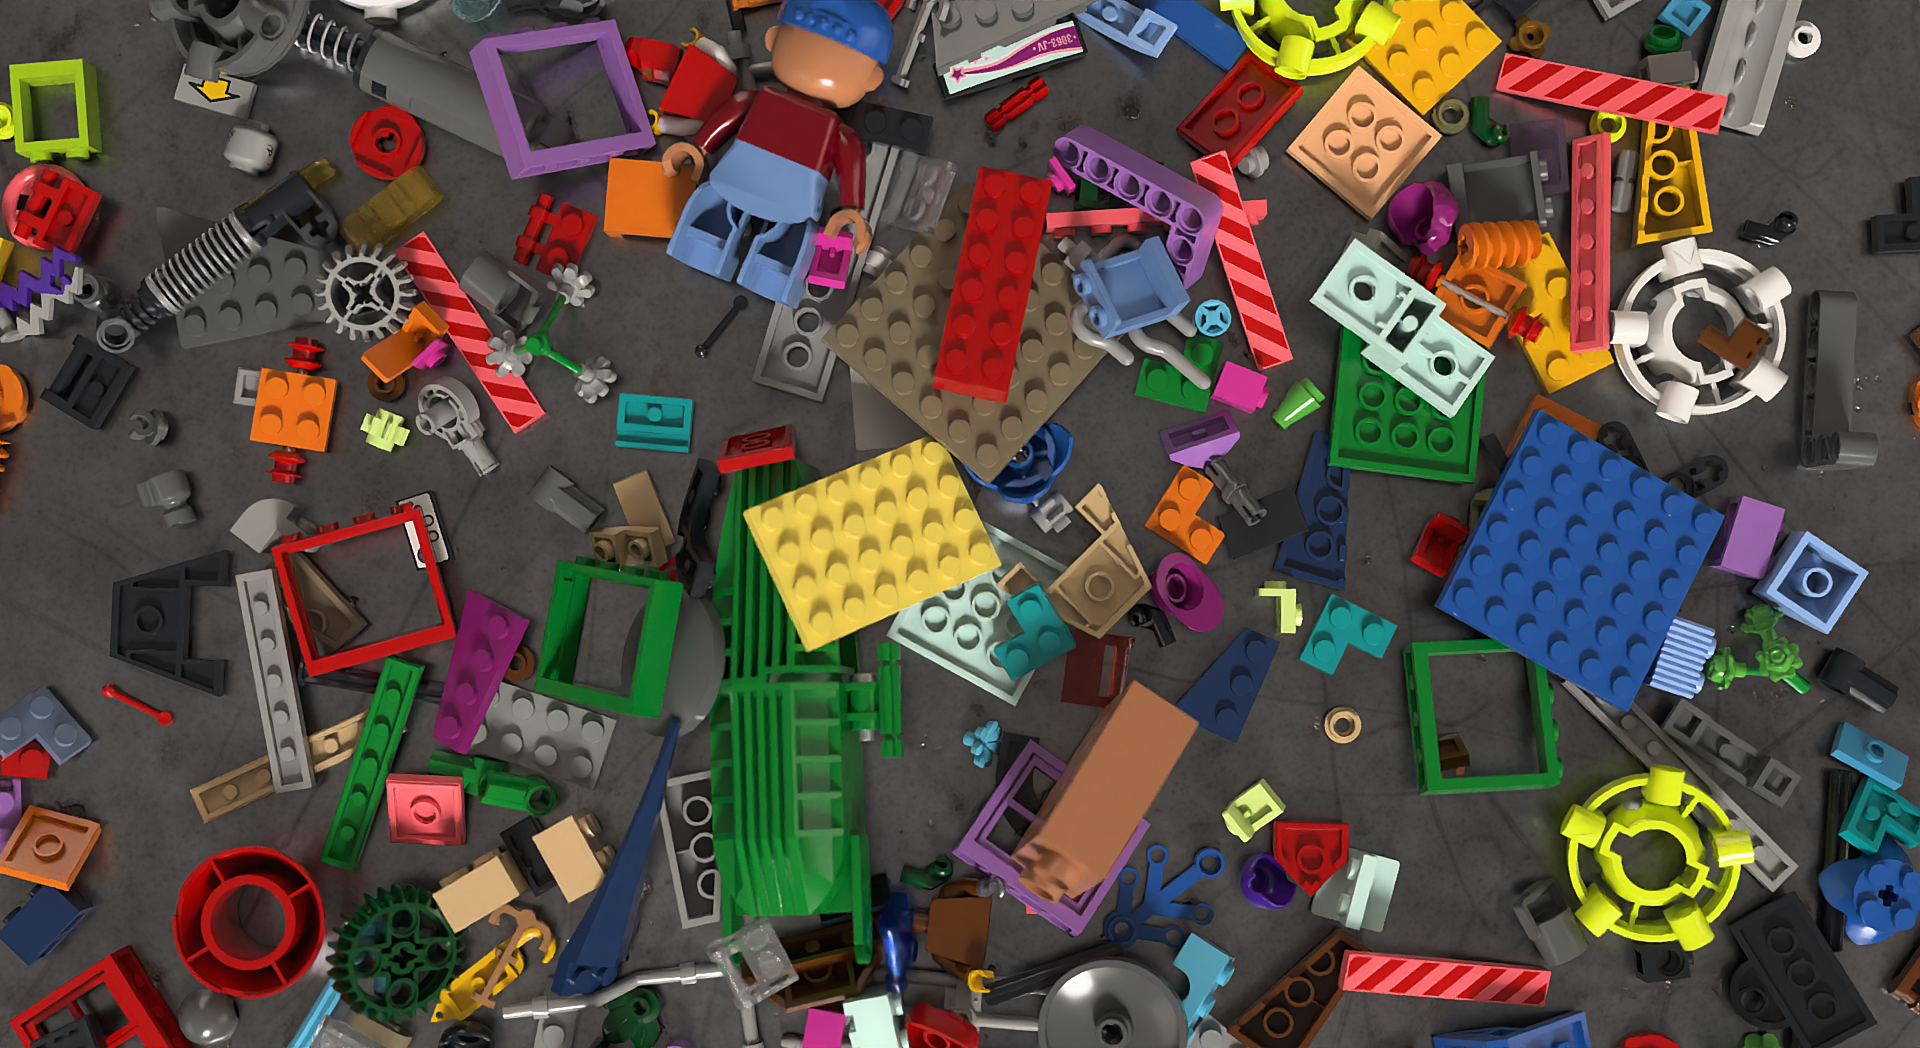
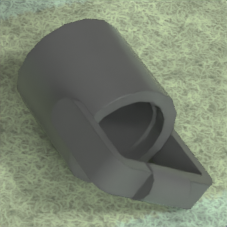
M488 251L482 252L475 258L465 271L459 284L460 290L488 309L487 313L489 316L514 333L521 332L528 324L533 322L541 307L540 300L545 292L543 285L516 266H507ZM521 285H523L533 294L528 298L519 315L520 319L517 321L503 310L511 303Z
M1556 878L1544 879L1542 881L1537 880L1522 892V896L1514 902L1513 909L1527 936L1534 941L1547 966L1563 964L1579 956L1589 948L1590 943L1572 912V905ZM1548 889L1556 906L1548 908L1532 917L1527 905L1539 899Z

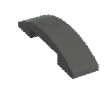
M1681 697L1678 698L1660 727L1666 734L1698 757L1779 807L1784 806L1802 777L1773 757L1763 754L1713 721L1711 716Z

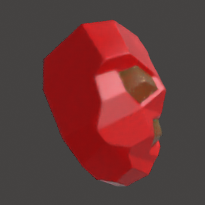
M630 37L625 43V51L630 65L641 72L644 80L669 86L684 55L683 48L671 43L643 37Z

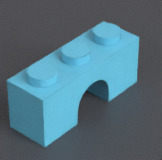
M1197 933L1190 934L1173 962V965L1182 970L1190 981L1189 995L1182 1002L1188 1021L1187 1047L1195 1037L1196 1031L1192 1028L1199 1017L1204 1019L1214 1006L1216 1000L1212 998V995L1218 985L1224 987L1235 970L1231 966L1235 957Z

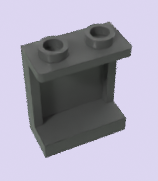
M1537 150L1529 151L1530 154L1499 160L1462 165V162L1447 165L1450 191L1452 196L1458 201L1459 215L1455 220L1457 237L1460 227L1470 222L1483 223L1489 221L1496 223L1497 221L1510 222L1511 220H1517L1522 222L1524 220H1534L1538 224L1539 229L1546 228L1547 218L1554 217L1551 195L1543 196L1541 183L1542 181L1549 180L1546 158L1538 160Z

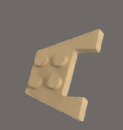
M1098 483L1075 508L1101 535L1048 588L1043 584L1042 586L1064 622L1100 639L1152 585L1103 487ZM1018 562L996 586L1014 595L1039 580L1021 562Z

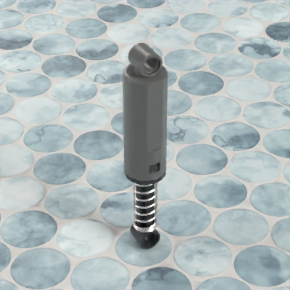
M230 0L228 2L229 14L236 8L240 0ZM308 10L304 26L295 42L298 47L307 45L311 53L320 51L322 58L325 60L333 57L335 64L338 66L347 63L348 69L353 72L352 79L355 88L504 158L475 71L382 27L376 29L365 41L362 39L361 32L356 33L354 36L349 33L347 25L339 29L335 27L336 22L334 19L328 23L322 21L321 13L314 17L309 14ZM510 88L530 151L575 143V133L567 123L556 118L547 119L548 110L543 103Z

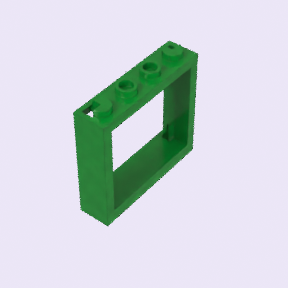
M576 556L575 563L558 560L534 691L632 716L660 718L684 583L669 581L670 573L647 569L646 576H643L645 569L634 566L622 565V569L619 571L620 564L598 560L596 567V559ZM590 577L649 589L630 695L572 681Z
M1494 639L1415 642L1403 649L1418 796L1547 789L1560 784V778L1563 775V763L1560 756H1557L1555 741L1558 740L1559 729L1557 721L1552 719L1551 705L1554 702V689L1552 684L1548 683L1546 668L1526 658L1539 774L1442 779L1428 656L1515 651Z

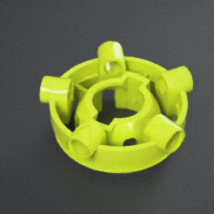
M1220 0V10H1231L1235 25L1249 49L1262 61L1275 67L1274 71L1277 74L1296 80L1306 79L1307 76L1324 75L1342 70L1361 59L1376 42L1386 46L1402 19V16L1393 12L1395 0H1382V5L1372 0L1364 12L1365 0H1340L1338 5L1334 7L1337 21L1331 25L1319 28L1314 16L1297 13L1287 5L1285 0H1258V11L1261 20H1258L1257 23L1249 27L1246 21L1254 20V0ZM1363 12L1356 25V15ZM1267 30L1280 44L1279 51L1266 45L1257 35ZM1354 32L1353 42L1357 45L1342 53L1339 44ZM1331 50V57L1313 59L1314 53Z
M1651 765L1650 773L1633 774L1616 779L1597 790L1587 799L1582 807L1573 804L1568 810L1561 825L1560 834L1568 837L1566 848L1567 868L1575 892L1583 904L1575 912V915L1597 937H1600L1607 929H1610L1617 934L1634 940L1665 942L1678 939L1683 950L1691 951L1708 944L1715 937L1709 924L1721 914L1731 900L1738 883L1741 864L1754 862V851L1748 829L1735 831L1727 815L1719 805L1699 787L1684 780L1685 771L1683 769L1666 765ZM1642 786L1641 793L1645 798L1640 799L1642 805L1640 808L1627 811L1623 805H1619L1606 817L1601 810L1597 809L1600 804L1611 796L1629 788ZM1683 791L1689 794L1690 796L1687 798V800L1683 802V805L1679 808L1678 806L1681 803ZM1698 802H1701L1709 810L1717 824L1707 826L1712 859L1719 867L1715 881L1707 876L1709 866L1705 862L1706 849L1700 839L1697 824L1688 815L1693 811ZM1648 829H1661L1670 832L1682 843L1688 867L1685 868L1682 876L1675 878L1667 888L1652 890L1638 887L1625 875L1622 868L1621 855L1610 849L1612 841L1619 831L1631 837ZM1578 842L1589 848L1594 847V858L1602 868L1601 877L1604 883L1613 893L1625 901L1631 902L1628 907L1627 916H1623L1619 904L1595 881L1588 888L1584 884L1578 867ZM1703 885L1710 888L1699 902L1695 901L1694 897ZM1684 895L1691 897L1664 910L1663 913L1666 917L1664 919H1636L1640 905L1662 906L1675 902Z

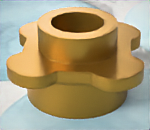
M1526 16L1519 18L1515 23L1517 28L1515 37L1509 42L1510 48L1515 52L1520 50L1528 52L1533 58L1542 56L1545 52L1543 45L1551 34L1550 26L1538 20H1530ZM1527 35H1533V40H1528Z

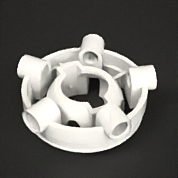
M1695 237L1662 246L1664 258L1652 264L1638 275L1623 295L1617 310L1610 311V344L1614 346L1617 362L1625 378L1640 395L1657 405L1655 412L1657 415L1683 424L1688 423L1691 415H1707L1726 411L1747 402L1756 395L1765 402L1772 399L1788 380V375L1778 368L1786 342V323L1780 300L1791 293V286L1785 275L1774 266L1760 272L1744 259L1724 251L1698 249ZM1704 268L1717 271L1737 284V286L1732 288V291L1748 315H1756L1758 319L1757 325L1764 328V331L1769 333V337L1773 339L1770 345L1766 343L1763 345L1753 362L1744 372L1739 370L1728 383L1735 390L1720 399L1716 382L1733 376V370L1736 366L1720 357V364L1710 369L1707 375L1706 372H1703L1701 362L1688 359L1678 350L1672 336L1675 316L1685 306L1683 302L1684 294L1688 297L1696 298L1702 296L1704 301L1715 303L1714 307L1723 317L1729 336L1742 318L1745 317L1741 306L1734 297L1723 289L1707 283L1706 278L1686 280V276L1701 271ZM1658 274L1660 283L1674 280V287L1662 291L1650 300L1649 306L1653 307L1654 311L1649 316L1647 312L1630 311L1636 295L1652 277ZM1638 347L1641 356L1633 359L1630 349ZM1645 363L1656 376L1668 373L1675 377L1672 381L1656 384L1654 388L1643 377L1636 365ZM1704 386L1709 404H1695L1700 391L1694 387Z

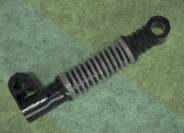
M295 170L245 209L237 208L228 214L229 219L222 218V224L216 223L215 229H208L209 234L202 233V239L196 238L195 244L189 243L188 249H182V254L176 253L175 259L169 258L168 264L163 263L161 265L162 270L156 268L155 274L149 273L140 282L137 294L132 293L129 296L130 300L126 298L122 301V305L118 304L115 307L103 310L98 315L96 321L97 342L104 350L111 353H122L129 350L134 344L135 339L143 333V330H148L151 327L150 324L154 325L158 322L157 318L173 317L178 312H181V309H184L185 306L179 297L187 304H191L190 297L198 299L197 292L204 294L203 287L211 289V281L214 284L218 283L216 277L224 279V271L231 274L230 267L232 266L234 269H237L238 265L236 262L244 264V256L251 259V251L254 254H257V251L260 252L261 249L268 245L269 237L288 223L311 245L325 246L331 243L338 232L337 221L332 209L298 170ZM314 203H317L312 208L315 219L319 222L323 221L324 226L322 228L316 225L312 226L307 213L298 219L296 217ZM158 272L162 273L165 277L160 278ZM112 324H119L126 331L119 336H113L107 333L105 329Z

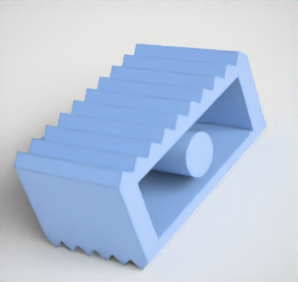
M1675 616L1642 684L1681 698L1692 699L1694 694L1700 692L1704 683L1705 675L1701 673L1703 664L1706 659L1712 657L1716 648V639L1713 638L1715 629Z

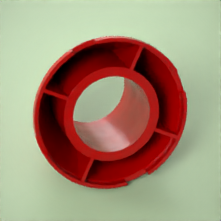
M239 846L219 852L197 866L187 877L178 893L180 896L175 916H173L172 920L173 936L177 951L191 974L203 985L215 992H223L232 996L242 997V999L262 998L273 995L298 981L313 965L321 950L326 931V911L321 892L310 873L300 863L278 850L262 846ZM248 885H257L269 890L279 899L284 908L286 929L278 947L264 946L255 942L245 933L238 916V905L240 897Z

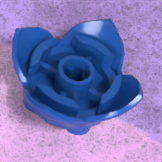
M1057 423L1043 424L1018 452L1023 453L1027 459L1021 463L1010 461L989 485L965 464L963 466L975 481L985 487L996 490L1009 502L1030 503L1045 495L1054 483L1055 477L1064 469L1071 456L1074 438L1062 425Z
M1884 835L1876 853L1867 856L1861 851L1859 858L1836 861L1817 876L1824 898L1832 907L1846 915L1844 923L1845 933L1854 943L1867 945L1881 942L1900 929L1909 930L1914 926L1920 911V873L1915 872L1903 848L1891 838ZM1880 889H1883L1884 894L1880 898L1878 897V892Z

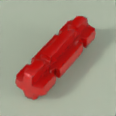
M1040 76L1030 80L1025 89L1021 87L999 103L998 109L994 107L984 115L985 123L993 132H997L1006 125L1007 120H1013L1032 106L1033 100H1040L1048 94L1049 88Z

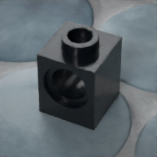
M1678 939L1665 942L1631 941L1635 972L1638 979L1645 983L1691 978L1690 967L1694 964L1692 950H1683ZM1669 950L1671 953L1670 962L1664 967H1659V955L1663 951Z

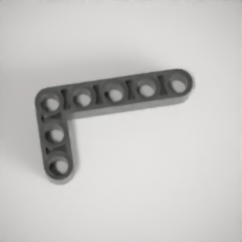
M1814 290L1809 301L1801 459L1805 468L1849 470L1871 467L1876 462L1878 456V438L1875 433L1851 431L1857 323V297L1854 292Z

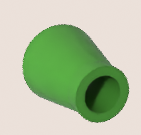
M1305 376L1300 382L1297 380L1294 382L1276 409L1270 414L1286 429L1292 423L1320 408L1319 403L1326 397Z

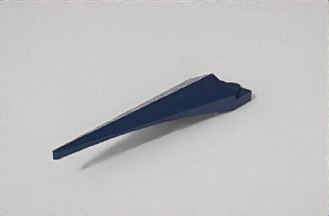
M676 718L670 721L651 776L621 846L593 901L559 956L550 991L560 997L598 991L611 985L617 977L619 964L627 957L681 726V721Z

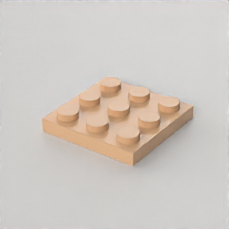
M1358 65L1286 152L1370 221L1442 135Z

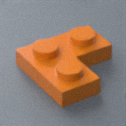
M1183 464L1145 522L1144 527L1202 564L1207 565L1225 535L1222 531L1195 514L1215 483Z

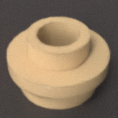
M1344 706L1336 707L1326 715L1324 730L1331 740L1338 743H1349L1359 735L1361 720L1353 709ZM1340 718H1345L1348 721V727L1345 731L1340 732L1336 728V722Z

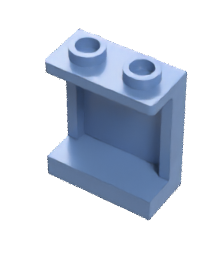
M1159 236L1146 239L1138 250L1093 263L1091 258L1084 259L1071 275L1074 289L1082 297L1089 311L1091 324L1098 330L1102 340L1175 317L1191 300Z

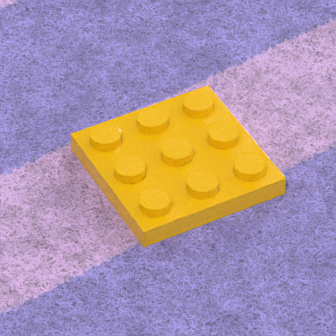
M1395 0L1393 12L1402 16L1399 26L1386 46L1376 42L1362 58L1407 106L1422 118L1502 41L1463 0ZM1354 32L1346 39V42L1352 48L1357 45L1353 42Z

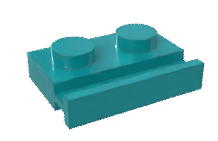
M620 393L615 446L690 453L694 400Z

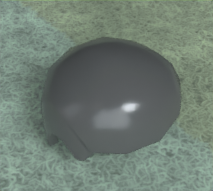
M199 988L188 994L181 1002L178 1010V1022L182 1033L190 1041L199 1045L221 1044L231 1038L239 1023V1018L235 1014L233 999L223 992L218 993L210 988Z

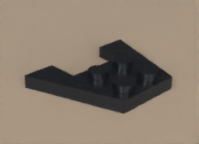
M222 550L114 582L112 590L110 657L214 696H223L224 660L188 658L191 585L228 587L229 550Z

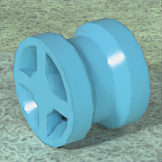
M1211 299L1203 302L1195 310L1192 323L1197 327L1198 335L1214 339L1228 329L1231 323V313L1225 303Z

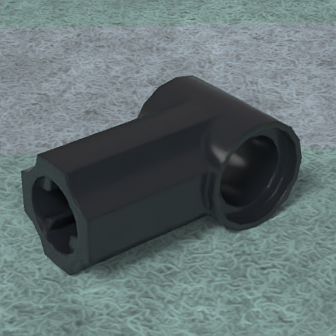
M1836 647L1819 674L1817 681L1841 695H1849L1879 714H1883L1888 708L1892 707L1898 697L1897 691L1899 687L1866 668V663L1859 657Z

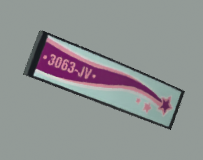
M1077 18L1056 23L1054 26L1007 47H994L981 53L982 58L971 63L965 60L950 67L951 72L942 76H938L936 63L932 66L943 98L946 100L1010 83L1014 78L1046 70L1053 64L1083 57L1088 53Z

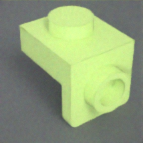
M1264 581V588H1255V596H1276V632L1296 633V626H1301L1302 605L1296 604V589H1286V581Z
M1262 778L1231 800L1223 811L1222 816L1229 831L1239 836L1243 842H1247L1252 838L1255 831L1280 815L1286 806Z

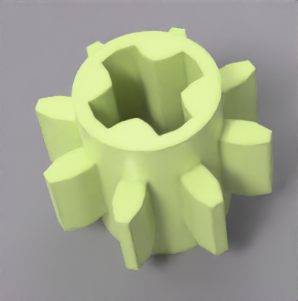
M382 408L378 409L376 416L366 413L360 430L368 433L365 442L389 452L392 451L394 444L404 446L410 430L402 427L405 420L404 417Z

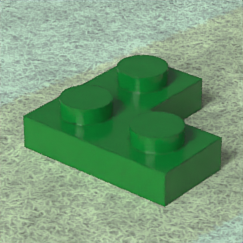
M1197 334L1193 337H1187L1182 355L1211 379L1209 388L1200 389L1172 365L1144 358L1134 395L1205 413L1224 342Z

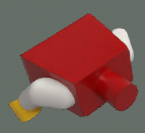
M694 27L690 28L689 31L695 36V39L691 43L681 41L686 51L659 105L661 113L653 109L647 111V114L655 117V122L651 126L652 132L655 135H662L664 133L677 136L695 135L709 116L729 96L735 94L738 88L737 67L725 48L704 37Z

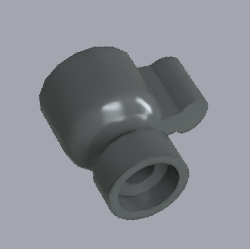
M83 273L82 294L77 295L73 293V299L80 302L84 307L97 312H102L109 307H115L121 297L118 284L113 279L100 274Z
M184 469L163 473L136 485L143 507L163 506L166 511L163 517L167 528L180 526L196 520L193 507L187 504V499L191 495V489Z

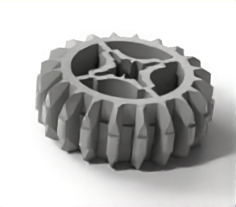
M368 242L360 243L359 253L353 244L345 246L346 256L339 250L334 251L332 255L336 264L328 260L322 264L323 268L330 275L318 274L316 277L318 282L326 284L325 288L315 290L316 296H325L326 298L325 302L317 305L318 310L329 308L331 312L330 315L325 317L324 321L329 324L337 319L339 324L336 326L335 332L338 334L343 333L349 327L348 335L350 340H356L360 331H362V338L366 343L372 341L373 333H375L380 341L387 338L386 328L393 334L398 333L400 328L396 320L403 324L409 321L408 315L402 309L412 311L414 306H416L413 302L406 300V297L418 294L417 289L406 287V283L415 280L414 274L403 277L401 273L402 270L407 268L408 263L402 261L397 265L393 264L397 257V252L394 250L390 251L385 258L382 257L384 252L382 244H377L373 248L372 254ZM355 262H367L377 266L366 278L356 274L351 275L346 271ZM386 274L389 276L394 287L393 304L383 291V282ZM340 281L342 282L341 286L350 295V301L346 309L343 307L339 297ZM373 282L370 285L371 289L369 293L371 296H373L374 300H372V298L370 297L368 299H365L363 302H360L362 300L361 296L363 295V290L359 287L366 286L369 283ZM366 306L372 307L377 311L382 310L387 314L382 320L376 322H366L356 318Z

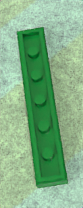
M395 654L386 657L319 861L353 873L358 869L386 779L389 775L425 667L424 664Z

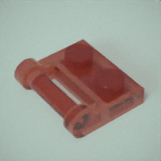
M1070 629L1077 644L1075 648L1066 654L1060 701L1105 708L1126 687L1130 649H1134L1136 638L1104 634L1098 639L1082 630ZM1105 645L1116 646L1109 697L1099 695Z

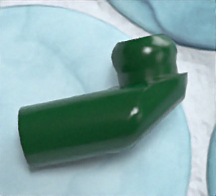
M1487 96L1472 97V131L1488 145L1499 146L1505 143L1510 137V130L1506 124L1502 125L1490 118V98Z
M940 857L924 869L904 864L899 882L927 891L934 890L947 882L953 875L952 862L946 857Z

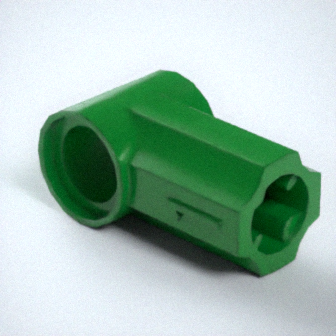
M434 749L426 772L427 775L463 777L465 792L478 796V784L481 775L485 773L486 769L503 772L505 761L487 756L473 755L471 757L456 752Z
M486 769L485 773L480 777L477 797L480 803L527 811L535 817L548 815L556 806L557 796L555 791L540 776H520ZM542 790L541 796L536 801L529 802V798L534 791Z

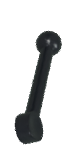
M739 295L735 297L732 309L705 342L695 347L697 357H706L709 353V347L738 311L747 308L748 300L745 296Z

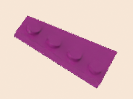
M468 589L432 734L434 739L463 754L468 753L530 620L474 590Z

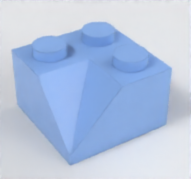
M1795 531L1790 533L1774 557V563L1770 572L1758 581L1751 593L1775 609L1783 611L1785 615L1824 634H1828L1869 572L1810 532Z

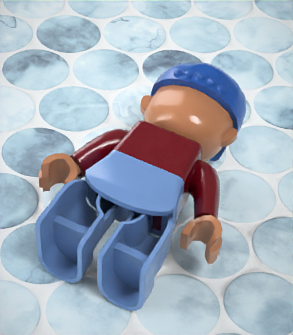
M783 0L776 17V22L781 23V26H773L767 30L765 44L766 48L771 52V64L778 82L787 89V92L771 86H763L760 90H740L729 96L709 116L691 138L694 141L692 145L683 142L673 144L667 148L663 155L662 172L665 177H673L680 174L682 164L688 159H694L695 169L691 180L700 185L690 196L667 248L668 255L693 268L731 282L739 263L737 251L752 216L765 219L761 232L755 236L742 265L737 283L752 292L797 310L806 289L804 280L816 249L818 232L815 222H818L822 215L826 188L830 182L834 167L838 186V202L842 210L830 218L824 234L836 240L840 229L844 225L854 223L857 226V232L852 244L856 253L860 256L868 249L873 237L872 229L869 223L860 215L861 211H865L866 150L862 138L855 129L845 124L835 112L828 108L842 109L857 103L866 92L874 91L879 87L884 79L881 66L882 64H887L894 42V27L889 12L876 0ZM736 135L732 146L709 175L710 167L707 155L713 156L730 138Z

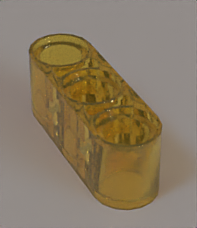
M415 166L403 173L346 217L338 225V232L348 245L353 244L356 247L358 253L360 243L368 242L372 254L373 248L377 244L386 245L435 207L442 200L443 193L422 166Z

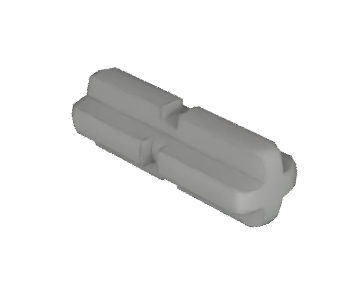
M1624 149L1617 154L1613 177L1616 181L1612 183L1611 211L1626 213L1630 210L1634 184L1631 182L1636 178L1639 153L1634 150Z

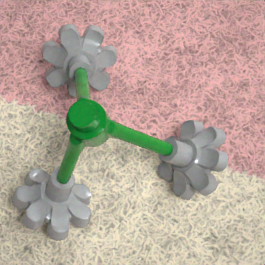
M556 263L552 267L551 273L553 276L548 278L547 287L550 290L557 291V300L539 331L529 335L528 338L519 336L515 339L512 331L503 330L501 332V339L493 336L488 339L487 346L494 350V352L488 353L485 359L488 365L498 364L495 370V374L498 377L504 378L510 370L515 377H520L525 372L523 364H529L532 361V355H546L572 370L574 377L578 379L574 386V391L580 397L583 396V399L588 403H594L598 395L604 397L608 393L609 387L605 383H612L616 380L617 373L608 369L611 361L605 357H599L598 359L590 357L586 360L585 365L583 363L577 364L553 349V339L549 335V331L564 304L570 301L572 305L580 306L584 302V298H590L594 294L595 287L589 285L592 281V276L588 271L585 270L577 274V265L568 263L564 269L561 264Z

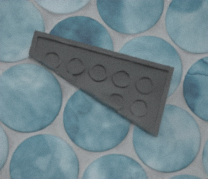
M949 0V11L945 22L935 18L939 8V2L937 1L932 6L931 14L938 76L951 72L950 67L965 60L971 63L982 58L981 53L994 47H1007L1054 26L1057 19L1073 13L1075 16L1087 11L1088 5L1100 0Z

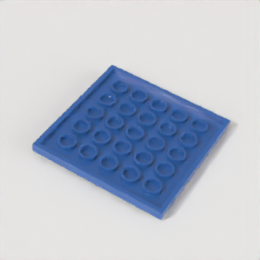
M1540 409L1534 410L1434 606L1620 711L1628 712L1725 516Z

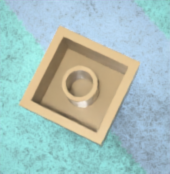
M584 808L532 837L568 903L599 887L616 856L610 845L605 847L598 834L602 830L597 819L592 813L586 814Z
M497 847L471 862L474 870L471 872L465 866L439 882L442 889L432 895L454 933L459 932L530 888L509 850L501 853Z

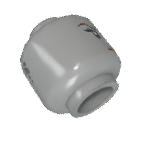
M248 119L246 125L235 124L231 127L223 152L225 158L230 161L229 167L254 176H258L259 171L265 172L271 168L278 140L274 135L268 133L269 125Z

